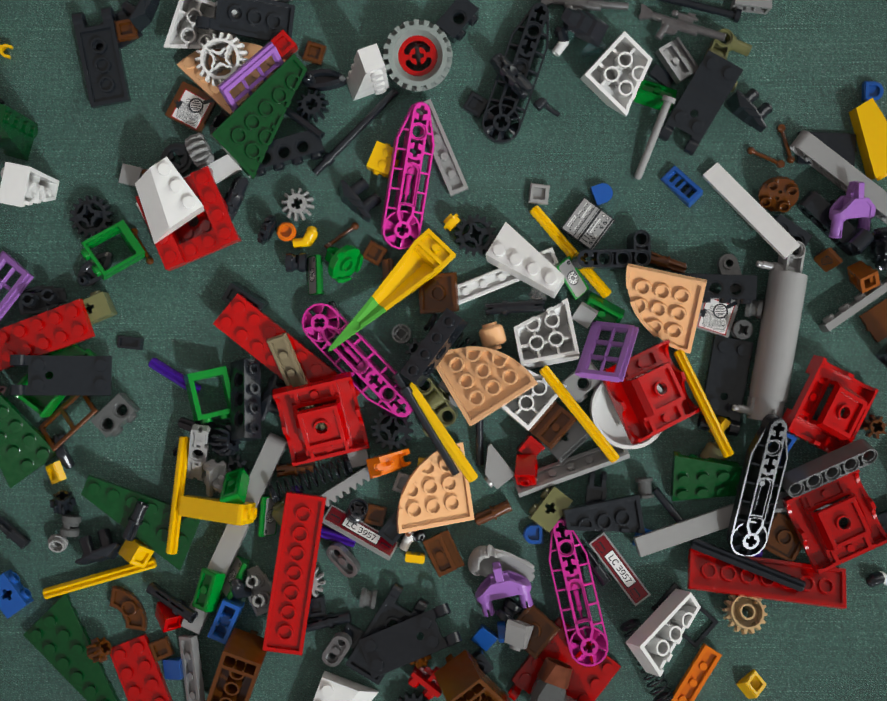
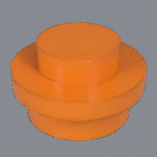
M283 222L277 228V235L282 241H291L296 236V228L290 222Z

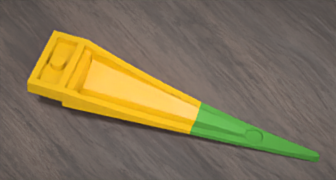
M428 228L412 243L370 299L331 344L329 351L338 347L440 273L456 257V254Z

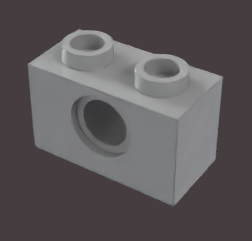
M590 362L588 369L599 371L595 367V365L592 362ZM574 371L563 379L561 383L567 386L566 389L571 396L580 403L588 397L586 393L591 389L594 391L602 380L585 378L587 385L581 389L577 384L581 377L576 376Z

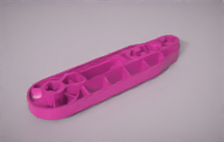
M416 102L410 106L394 140L381 222V235L389 246L396 249L409 248L421 233L435 147L430 107L424 102ZM416 109H420V111H422L423 114L419 115V113L416 112ZM415 126L420 130L418 137L413 135V128ZM402 131H405L403 148H399V137ZM427 136L430 139L429 153L424 152ZM412 148L416 151L414 155L410 152ZM397 150L402 151L400 168L394 167ZM424 155L429 156L426 173L421 172ZM394 170H399L397 187H391ZM405 174H408V175H406V184H405V190H404V193H403V187H404V181H405ZM412 175H413L412 186H411V193H410V191H409V190H410V183H411V179H412ZM420 175H425L423 192L418 191ZM391 189L396 190L393 207L388 206ZM402 193L405 194L404 202H401ZM409 193H410L409 203H406V202H407V196H408ZM417 194H422L420 212L415 211ZM401 205L407 206V211L400 210ZM393 209V212L387 215V210ZM414 213L419 214L418 219L414 216ZM397 228H404V232H398ZM391 232L392 235L386 237L385 234ZM397 238L401 239L400 247L396 246Z
M318 303L307 308L301 322L304 333L341 373L346 372L338 364L343 360L353 370L351 373L352 377L355 374L360 377L367 386L362 389L353 380L354 386L368 401L398 417L403 418L410 415L413 409L406 398H403L400 394L398 385L385 374L388 368L394 374L397 371L375 348L357 332L356 335L359 338L355 342L351 338L347 339L346 342L363 360L361 361L349 346L342 343L344 351L358 365L339 346L333 349L339 356L335 361L325 349L331 346L334 342L332 339L342 333L349 324V321L329 304ZM324 306L328 307L326 314H322ZM312 310L316 315L312 316L310 311ZM320 319L325 320V322H323L325 324L324 326H319V323H321L319 322ZM361 340L372 351L369 356L358 346ZM318 342H326V343H325V345L322 347ZM374 355L386 365L383 370L372 361L371 358ZM378 375V376H379L378 379H377L378 382L374 383V382H373V380H374V377H373V376ZM370 388L381 400L378 402L372 399L365 391ZM387 388L393 390L392 398H388L385 395ZM398 397H400V399L397 400L396 403H394V404L392 403L393 401H395L396 399H398ZM404 403H405V404H406L405 410H404V411H400V408H401V405H400V404H404Z
M560 518L550 531L548 562L567 645L572 658L578 664L595 666L600 664L607 656L608 639L589 558L574 530L563 529L564 536H569V538L557 539L558 537L561 538L560 531L556 530L559 527V523L565 526L564 519ZM572 533L578 541L576 544H574ZM553 537H554V542H555V546H556V548H554V549H552V540H553ZM564 542L570 543L571 546L567 553H563L560 550V546ZM581 546L585 553L586 562H578L575 547ZM557 551L560 567L552 569L551 553ZM562 557H569L571 564L575 565L571 572L565 569L568 563L567 559L562 560ZM580 566H588L591 581L583 582ZM561 571L565 587L557 589L553 572ZM592 584L596 601L588 602L584 586ZM580 588L587 616L584 617L582 614L583 608L579 597V591L577 590ZM566 590L569 606L561 608L558 592ZM571 590H574L573 595L575 597L577 611H579L580 614L579 618H576L574 606L570 593ZM597 604L600 620L592 622L589 606ZM570 610L574 626L566 628L563 611ZM583 622H588V623H589V625H582V626L578 627V624H580V623H583ZM601 624L603 632L595 627V625ZM572 630H574V631L571 633L570 638H568L567 631H572ZM572 639L578 640L579 644L572 642ZM587 641H589L591 644L593 643V645L590 646L589 650H587L586 647L583 648V646H586ZM581 650L583 654L576 658L575 655Z

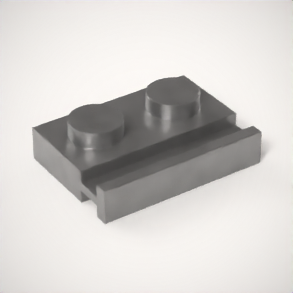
M679 37L655 52L676 85L694 74L699 67Z

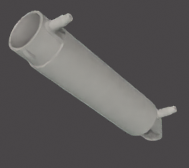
M797 241L800 244L798 254H790L786 259L779 255L778 262L756 261L757 267L770 271L747 406L732 405L733 411L744 413L750 419L763 420L768 414H775L782 418L784 405L788 400L808 276L802 274L806 250L805 245L800 241Z

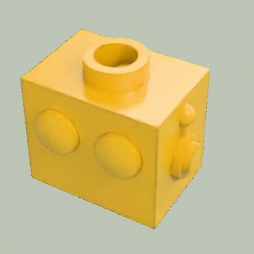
M376 141L366 165L367 169L372 171L374 175H382L388 178L393 147L388 143L384 144ZM397 150L394 167H398L399 160H397L399 156V150Z

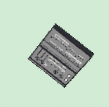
M584 197L561 227V230L588 250H594L615 219Z

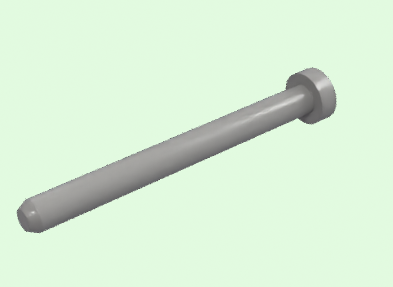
M663 95L661 99L664 102L635 172V179L640 180L643 176L671 104H675L676 99Z

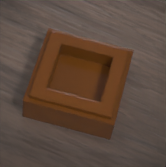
M129 19L115 21L117 37L120 42L139 39L138 30Z
M308 40L302 57L303 61L322 66L327 46Z
M370 240L362 255L364 259L379 267L388 249Z
M368 503V511L365 515L364 523L383 527L387 507Z
M168 635L148 643L155 662L175 654Z

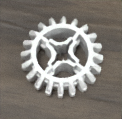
M220 32L219 38L217 34L212 33V40L209 37H205L207 43H200V46L203 48L202 50H196L200 57L195 58V61L200 62L196 68L202 70L199 75L205 77L207 83L212 81V85L215 87L218 84L220 85L249 60L244 58L248 55V51L243 50L245 45L239 43L240 39L237 37L233 38V35L230 33L225 36L223 32ZM220 45H228L226 48L224 47L221 51L213 50L214 48ZM234 51L236 53L235 66L232 63V56L234 55ZM210 55H211L212 58H213V62H212V65H211L212 68H211V69L209 68V63H208V60H209V56H210ZM216 55H218L219 57L224 58V59H225V62H227L228 65H226L225 63L220 62V61H219L220 59H219L218 57H216ZM224 69L231 70L226 75L217 76L218 72L221 73Z

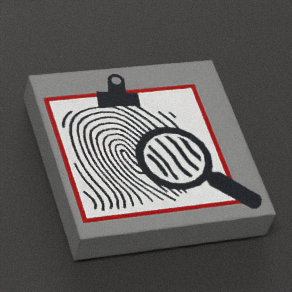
M711 299V303H702L697 329L728 338L739 306V300H731V303L726 304L719 303V300Z

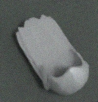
M490 544L488 546L475 547L468 558L469 571L476 576L487 577L489 574L494 573L492 563L500 561L502 571H513L526 577L530 582L535 578L533 564L510 552L495 549Z

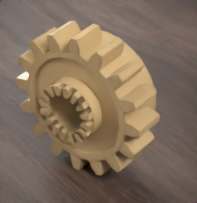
M729 595L730 601H724L727 608L722 609L723 612L727 613L723 619H729L730 621L727 626H734V632H739L741 629L742 635L747 634V632L753 634L755 630H761L760 624L766 623L763 619L764 616L768 615L764 611L766 605H762V599ZM743 608L747 609L746 611H748L747 617H745L742 613Z

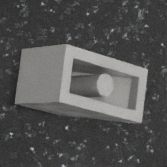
M489 443L486 451L484 469L486 477L484 480L491 488L495 486L498 489L514 477L515 473L493 445Z
M508 619L504 642L510 644V649L519 652L521 649H527L534 626L517 619Z

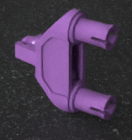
M850 181L846 195L840 196L831 206L829 211L831 226L828 237L842 238L843 223L846 219L859 218L857 229L864 228L868 231L870 230L871 218L875 216L876 207L868 197H864V182Z
M500 561L492 563L494 573L489 574L475 594L477 602L481 604L483 615L489 617L488 610L490 616L495 614L493 600L519 595L521 607L527 608L526 601L528 607H531L533 600L530 594L532 588L530 581L513 571H502Z

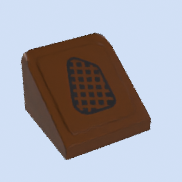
M831 247L822 249L813 258L824 272L830 271L843 262Z

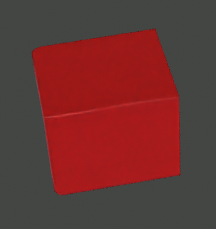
M284 30L279 32L270 41L284 60H287L298 50L297 44Z
M528 434L516 449L523 455L537 456L545 447Z
M160 601L157 602L155 616L163 633L181 628L184 618L172 613V609Z

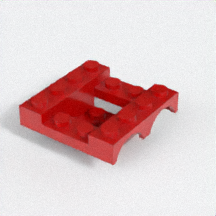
M209 166L192 172L190 176L183 178L196 196L199 195L198 199L204 207V211L197 215L198 224L191 227L188 221L155 244L163 265L168 271H172L242 241L232 223L226 201L216 185L213 170ZM138 195V196H136L135 198H136L137 203H138V205H139V207H140V210H141V212H142V214H143V217H144V219H145V222H146V224H147V226H148V223H147V220H146V217H145V214H144V211H143V208H142V205H141V201H140V198H139V195Z
M669 339L630 357L623 382L603 381L631 444L640 443L701 411L700 407L694 405L686 393L685 380L687 378L684 372L680 371L670 358L668 351ZM616 364L603 371L614 373ZM658 384H661L663 387L662 394L657 391Z
M813 355L805 373L809 374V377L793 409L787 408L782 419L787 424V431L829 453L854 441L879 390L854 378L855 375L830 364L827 362V358ZM829 386L833 390L818 420H812L815 411L827 387ZM844 408L845 412H844V414L841 416V415H840V412H841V410Z
M351 371L332 375L331 379L297 387L290 385L273 389L272 396L279 411L281 427L289 446L292 466L369 448V441ZM336 399L335 403L299 411V408ZM318 423H325L327 428L320 431L316 428V425Z
M859 469L799 497L787 496L781 499L813 570L819 574L887 543V533L877 518V507L874 501L866 493L860 481ZM845 496V499L836 502L828 507H825L817 512H813L814 510ZM846 517L848 520L847 526L840 528L839 520Z

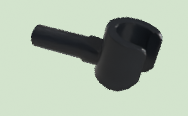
M541 97L533 103V106L538 111L545 108L557 117L560 114L548 104L545 98Z

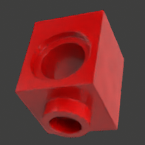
M517 454L514 474L517 485L526 487L537 485L538 461L536 455Z

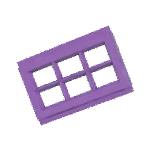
M272 42L266 44L218 85L219 91L232 112L239 107L236 102L247 93L251 95L253 93L251 89L262 80L265 81L267 79L266 76L284 63ZM272 56L275 63L263 72L260 64ZM257 68L261 76L248 85L244 78ZM242 82L246 89L233 98L229 91Z
M5 251L0 253V271L7 263L12 268L3 280L0 278V291L3 287L9 291L0 302V321L34 278L31 273ZM17 271L21 276L11 288L6 283Z
M602 321L592 322L575 375L581 378L623 382L639 327ZM601 330L611 331L609 341L598 339ZM615 332L626 333L624 342L613 341ZM596 345L607 346L604 356L593 354ZM611 346L621 348L619 358L608 356ZM591 359L602 361L599 371L588 369ZM606 361L617 363L614 373L603 371Z

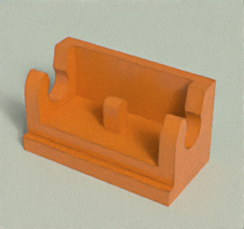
M409 448L395 450L366 459L370 479L409 466L411 462H405L404 456L410 454Z

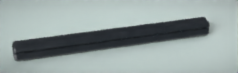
M695 538L692 540L691 548L797 591L802 592L805 589L806 582L804 580Z

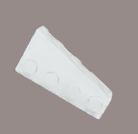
M377 43L357 50L354 63L351 64L352 70L348 72V77H346L353 101L374 93L376 95L382 94L389 88L386 67Z
M5 162V166L1 170L0 203L25 207V205H33V203L39 204L41 201L56 200L59 180L30 166Z
M505 222L485 254L487 262L546 295L555 298L564 284V275Z
M675 589L625 642L645 672L661 677L664 672L662 668L666 661L669 662L671 660L673 649L676 644H680L683 639L682 634L684 630L690 627L701 608L691 592Z

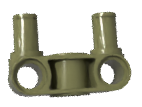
M724 28L719 30V32L726 33V43H721L713 38L706 51L707 53L709 50L727 60L731 50L747 57L752 49V45L738 40L731 30ZM736 81L735 85L733 86L730 92H734L738 84V81Z
M430 375L427 379L430 383L428 389L416 386L444 427H448L457 419L458 411L451 404L445 391L438 387V383ZM444 411L452 412L453 419H446ZM422 427V430H423L424 434H425L427 437H429L428 434L426 433L425 429Z

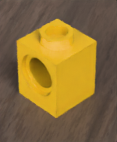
M134 538L133 541L125 540L118 554L128 563L145 568L154 550L142 541Z

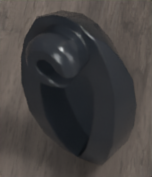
M316 69L306 72L302 83L311 90L328 91L346 85V78L341 73L331 69Z
M105 251L95 255L105 271L110 269L114 257L112 252ZM87 260L82 266L77 277L78 283L85 287L94 285L102 279L101 276L97 277L91 268L93 264L90 260Z

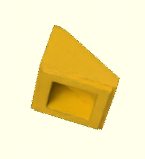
M753 669L739 680L736 685L748 699H753L760 695L767 684L756 670Z

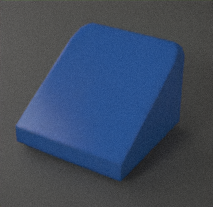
M481 624L471 638V641L487 651L497 641L498 635Z
M181 657L163 659L165 679L181 680L184 678Z

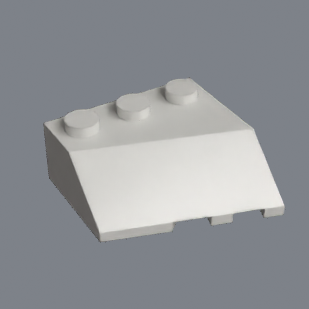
M179 0L164 48L202 49L203 47L200 46V43H207L205 37H209L212 40V33H215L219 38V31L195 27L196 16L214 19L215 2L209 0ZM232 10L231 14L233 17L236 18L238 16V12L236 10ZM220 45L214 49L222 50L224 47L226 48L228 45Z
M624 31L581 76L580 80L607 106L627 116L629 108L637 95L638 88L652 62V58Z
M167 156L151 166L135 183L154 244L204 211L203 204Z
M568 298L556 306L546 309L545 312L513 327L519 361L526 369L579 360L580 353Z
M530 370L528 371L533 375L538 384L501 407L504 412L527 431L532 428L558 397L542 375Z
M324 671L313 701H372L379 691Z

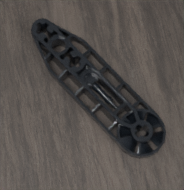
M544 3L533 5L511 34L504 57L507 56L509 48L517 51L513 61L515 67L524 74L525 78H527V75L536 78L533 89L528 92L530 96L526 107L522 109L517 106L520 97L517 95L516 99L512 98L514 91L511 88L510 96H506L508 85L505 81L498 80L499 75H497L482 120L484 135L495 144H506L514 140L520 131L549 45V10ZM538 12H541L539 22L535 21ZM528 18L527 23H526V26H522L523 23H524V22L526 21V19ZM545 24H546V34L543 33V29H544ZM533 29L538 34L536 36L529 35L528 31ZM517 31L523 33L519 45L511 43ZM540 39L546 40L544 54L536 51ZM527 43L531 44L529 52L525 54L524 50L526 49ZM534 57L542 59L538 73L530 70ZM497 84L504 87L500 100L492 98ZM490 102L495 104L489 108ZM517 112L523 113V116H522V119H521V120H520V116H519V114H518ZM517 119L518 123L510 124V120ZM500 121H504L502 128L498 127ZM508 130L512 133V137L507 134Z
M768 414L763 418L759 430L746 451L728 526L727 543L737 555L743 557H753L759 554L766 546L788 461L787 424L781 417L775 414ZM750 464H751V468H750V472H749V477H747L748 471H749V467H750ZM736 538L741 544L733 546L732 540ZM742 545L748 550L741 551Z

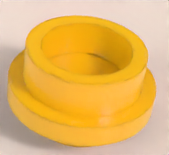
M457 213L454 216L450 214L443 221L445 223L443 228L452 231L461 221L458 218L459 215Z

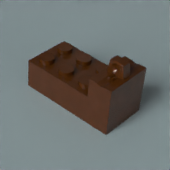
M234 627L222 652L206 701H250L268 652L262 651L264 638L258 636V632L251 630L249 633Z
M466 649L456 657L449 654L445 657L447 664L434 673L446 701H511L510 697L480 669L476 659Z

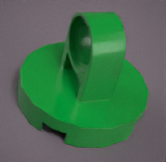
M346 245L340 249L335 247L327 248L325 260L329 262V276L338 283L351 280L350 276L354 272L358 273L363 263V255L360 253V250L353 245Z

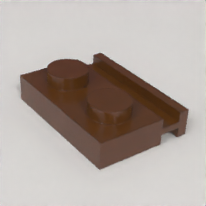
M554 401L529 432L552 450L577 419Z
M448 529L422 541L439 577L461 566H465Z

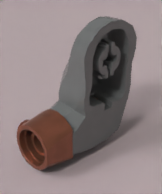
M546 657L532 686L529 701H577L566 695V689L569 687L573 668L558 659Z

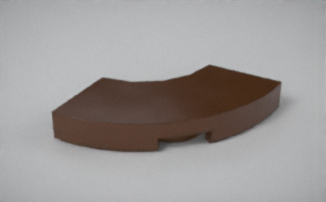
M112 586L109 606L118 609L123 614L126 628L146 631L147 616L140 600L129 590L120 586Z

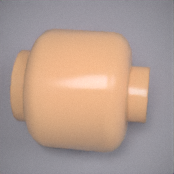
M497 321L482 325V329L479 330V337L483 347L498 350L502 348L501 344H504L507 340L503 326L497 324Z

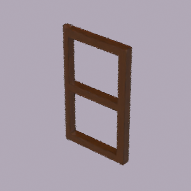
M71 396L38 427L53 452L98 412L89 396L82 397L92 411L76 426L65 409L79 396ZM62 414L71 430L55 444L45 428Z

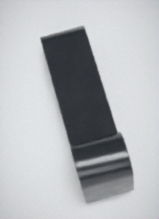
M810 190L797 204V207L828 237L831 226L829 211L832 205L818 192ZM847 220L843 223L842 238L828 237L849 256L861 254L874 240V236L864 228L856 229Z
M646 230L632 232L627 237V249L579 251L573 255L572 264L577 269H627L628 263L645 267L651 261L650 235ZM637 235L641 238L640 244L636 241ZM600 255L605 258L604 264L599 261ZM618 255L623 257L622 264L618 261ZM637 255H640L642 258L641 264L636 259ZM582 257L583 259H588V258H591V259H590V261L584 262V261H581L580 258Z

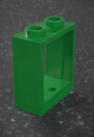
M124 220L81 242L82 250L80 252L86 261L90 260L93 264L91 267L97 277L101 276L103 281L145 258L144 249ZM119 234L133 256L105 271L91 249Z
M226 366L184 375L194 422L200 420V423L204 424L212 422V417L219 416L220 420L231 417V385ZM220 376L228 409L202 415L194 381Z

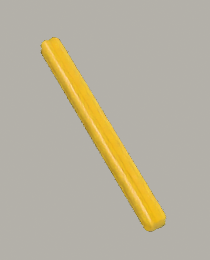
M538 205L530 210V214L566 256H570L572 259L573 255L578 251ZM578 269L602 298H606L611 294L609 287L593 269Z
M681 349L675 351L674 356L678 365L687 378L686 381L723 457L732 456L734 452L685 352Z
M547 365L542 367L539 373L609 461L613 463L618 460V453Z
M410 382L409 385L413 390V396L445 449L469 483L475 481L478 478L477 473L418 387Z
M180 436L178 442L166 553L170 555L177 554L181 524L179 507L181 496H184L190 437Z
M151 557L145 568L127 564L47 587L42 590L43 597L49 599L153 569L157 566L155 557Z

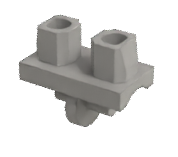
M211 459L203 464V469L206 471L204 484L206 485V494L209 497L213 496L217 491L221 493L226 474V463L224 461L217 463L214 459Z

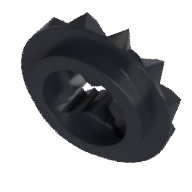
M174 143L167 146L162 152L161 160L167 156L180 174L185 173V171L191 168L192 159L185 145ZM175 154H177L179 157L183 156L180 159L181 165H179L176 162H173V160H175Z
M270 214L262 223L257 238L260 244L264 245L270 241L277 225V221H275L276 216Z

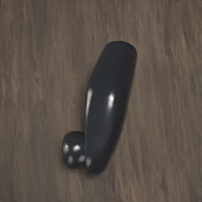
M66 433L54 434L53 442L56 444ZM63 443L55 453L66 469H70L75 463Z

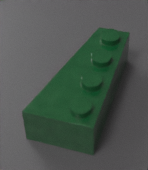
M0 104V148L4 149L3 153L6 156L28 161L34 138L38 134V124L7 105Z

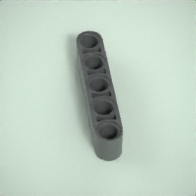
M856 440L785 472L781 486L789 496L799 497L876 461L878 452L866 440Z

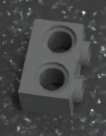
M118 393L90 421L106 438L116 437L124 430L122 427L127 422L131 423L137 418L138 415L136 413L140 408L125 393ZM123 404L127 407V413L125 415L122 414L120 410ZM108 418L113 421L112 428H109L106 424Z

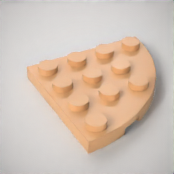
M239 41V43L245 45L243 50L248 51V55L244 57L250 59L263 48V46ZM194 51L177 64L179 69L230 115L232 110L219 91L218 85L216 87L213 86L212 81L207 83L205 77L199 75L202 70L196 68L200 62L195 61V58L200 57V54ZM234 51V55L232 56V63L235 66L236 53ZM210 55V56H209L208 63H209V68L211 69V68H212L211 65H212V62H213V58H212V56ZM216 55V57H218V58L220 59V60H219L220 62L225 63L226 65H228V63L225 62V59H224V58L219 57L218 55ZM272 56L260 64L263 72L275 63ZM278 67L274 69L268 76H266V78H268L275 70H277ZM256 68L244 79L250 85L261 75ZM224 69L221 73L218 72L217 76L226 75L231 70ZM264 81L259 82L251 91L254 92ZM240 82L229 92L235 98L246 88ZM248 93L236 102L237 105L240 106L250 95Z
M628 263L626 269V288L628 289L630 304L639 321L654 337L657 336L663 341L669 339L670 347L677 350L681 349L690 354L707 280Z
M466 346L450 349L436 367L469 426L476 424L538 384L533 375L518 361L500 351L486 347Z
M463 442L456 443L465 456ZM438 451L429 455L416 467L402 490L397 509L396 523L398 534L475 520L469 482L457 465L459 473L453 476Z

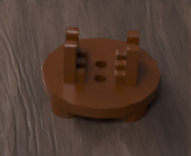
M777 176L768 179L759 189L760 205L770 211L788 212L798 200V185L788 177Z

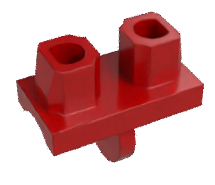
M415 665L408 684L413 688H417L419 684L425 687L422 693L429 700L434 696L438 698L442 694V690L434 673L440 668L438 666H435L433 669L428 666L417 668Z

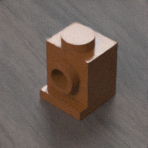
M860 260L847 267L849 281L862 294L880 285L878 270H873L871 266H867L863 261Z

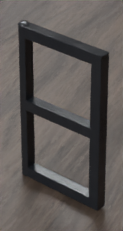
M673 583L651 609L655 611L675 589H682ZM703 607L699 610L712 621L711 624L695 642L684 632L682 634V637L695 648L718 624V621Z

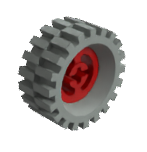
M419 19L409 22L405 21L402 25L395 27L394 31L387 37L383 54L386 71L391 79L399 86L411 91H426L436 87L445 79L452 64L451 43L445 32L436 24ZM423 42L430 47L429 52L419 47L420 54H424V57L420 59L421 65L426 62L427 58L432 60L428 68L422 71H414L407 67L406 62L408 60L417 65V60L413 58V55L416 54L415 48L408 55L405 54L409 44Z

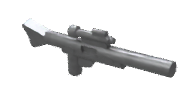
M541 0V3H544L546 6L552 4L564 5V8L573 10L601 11V8L628 11L629 2Z
M641 4L640 21L655 20L661 22V27L655 35V38L660 41L665 34L675 35L678 31L693 36L700 34L723 42L725 40L726 33L693 24L694 21L698 22L699 20L696 14L689 12L687 15L678 12V10H673L671 15L674 17L678 16V19L653 12L646 5Z

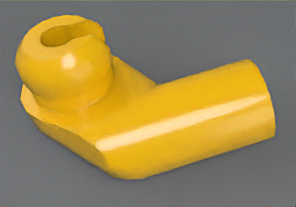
M309 226L303 238L293 239V247L301 248L313 245L318 237L317 228Z

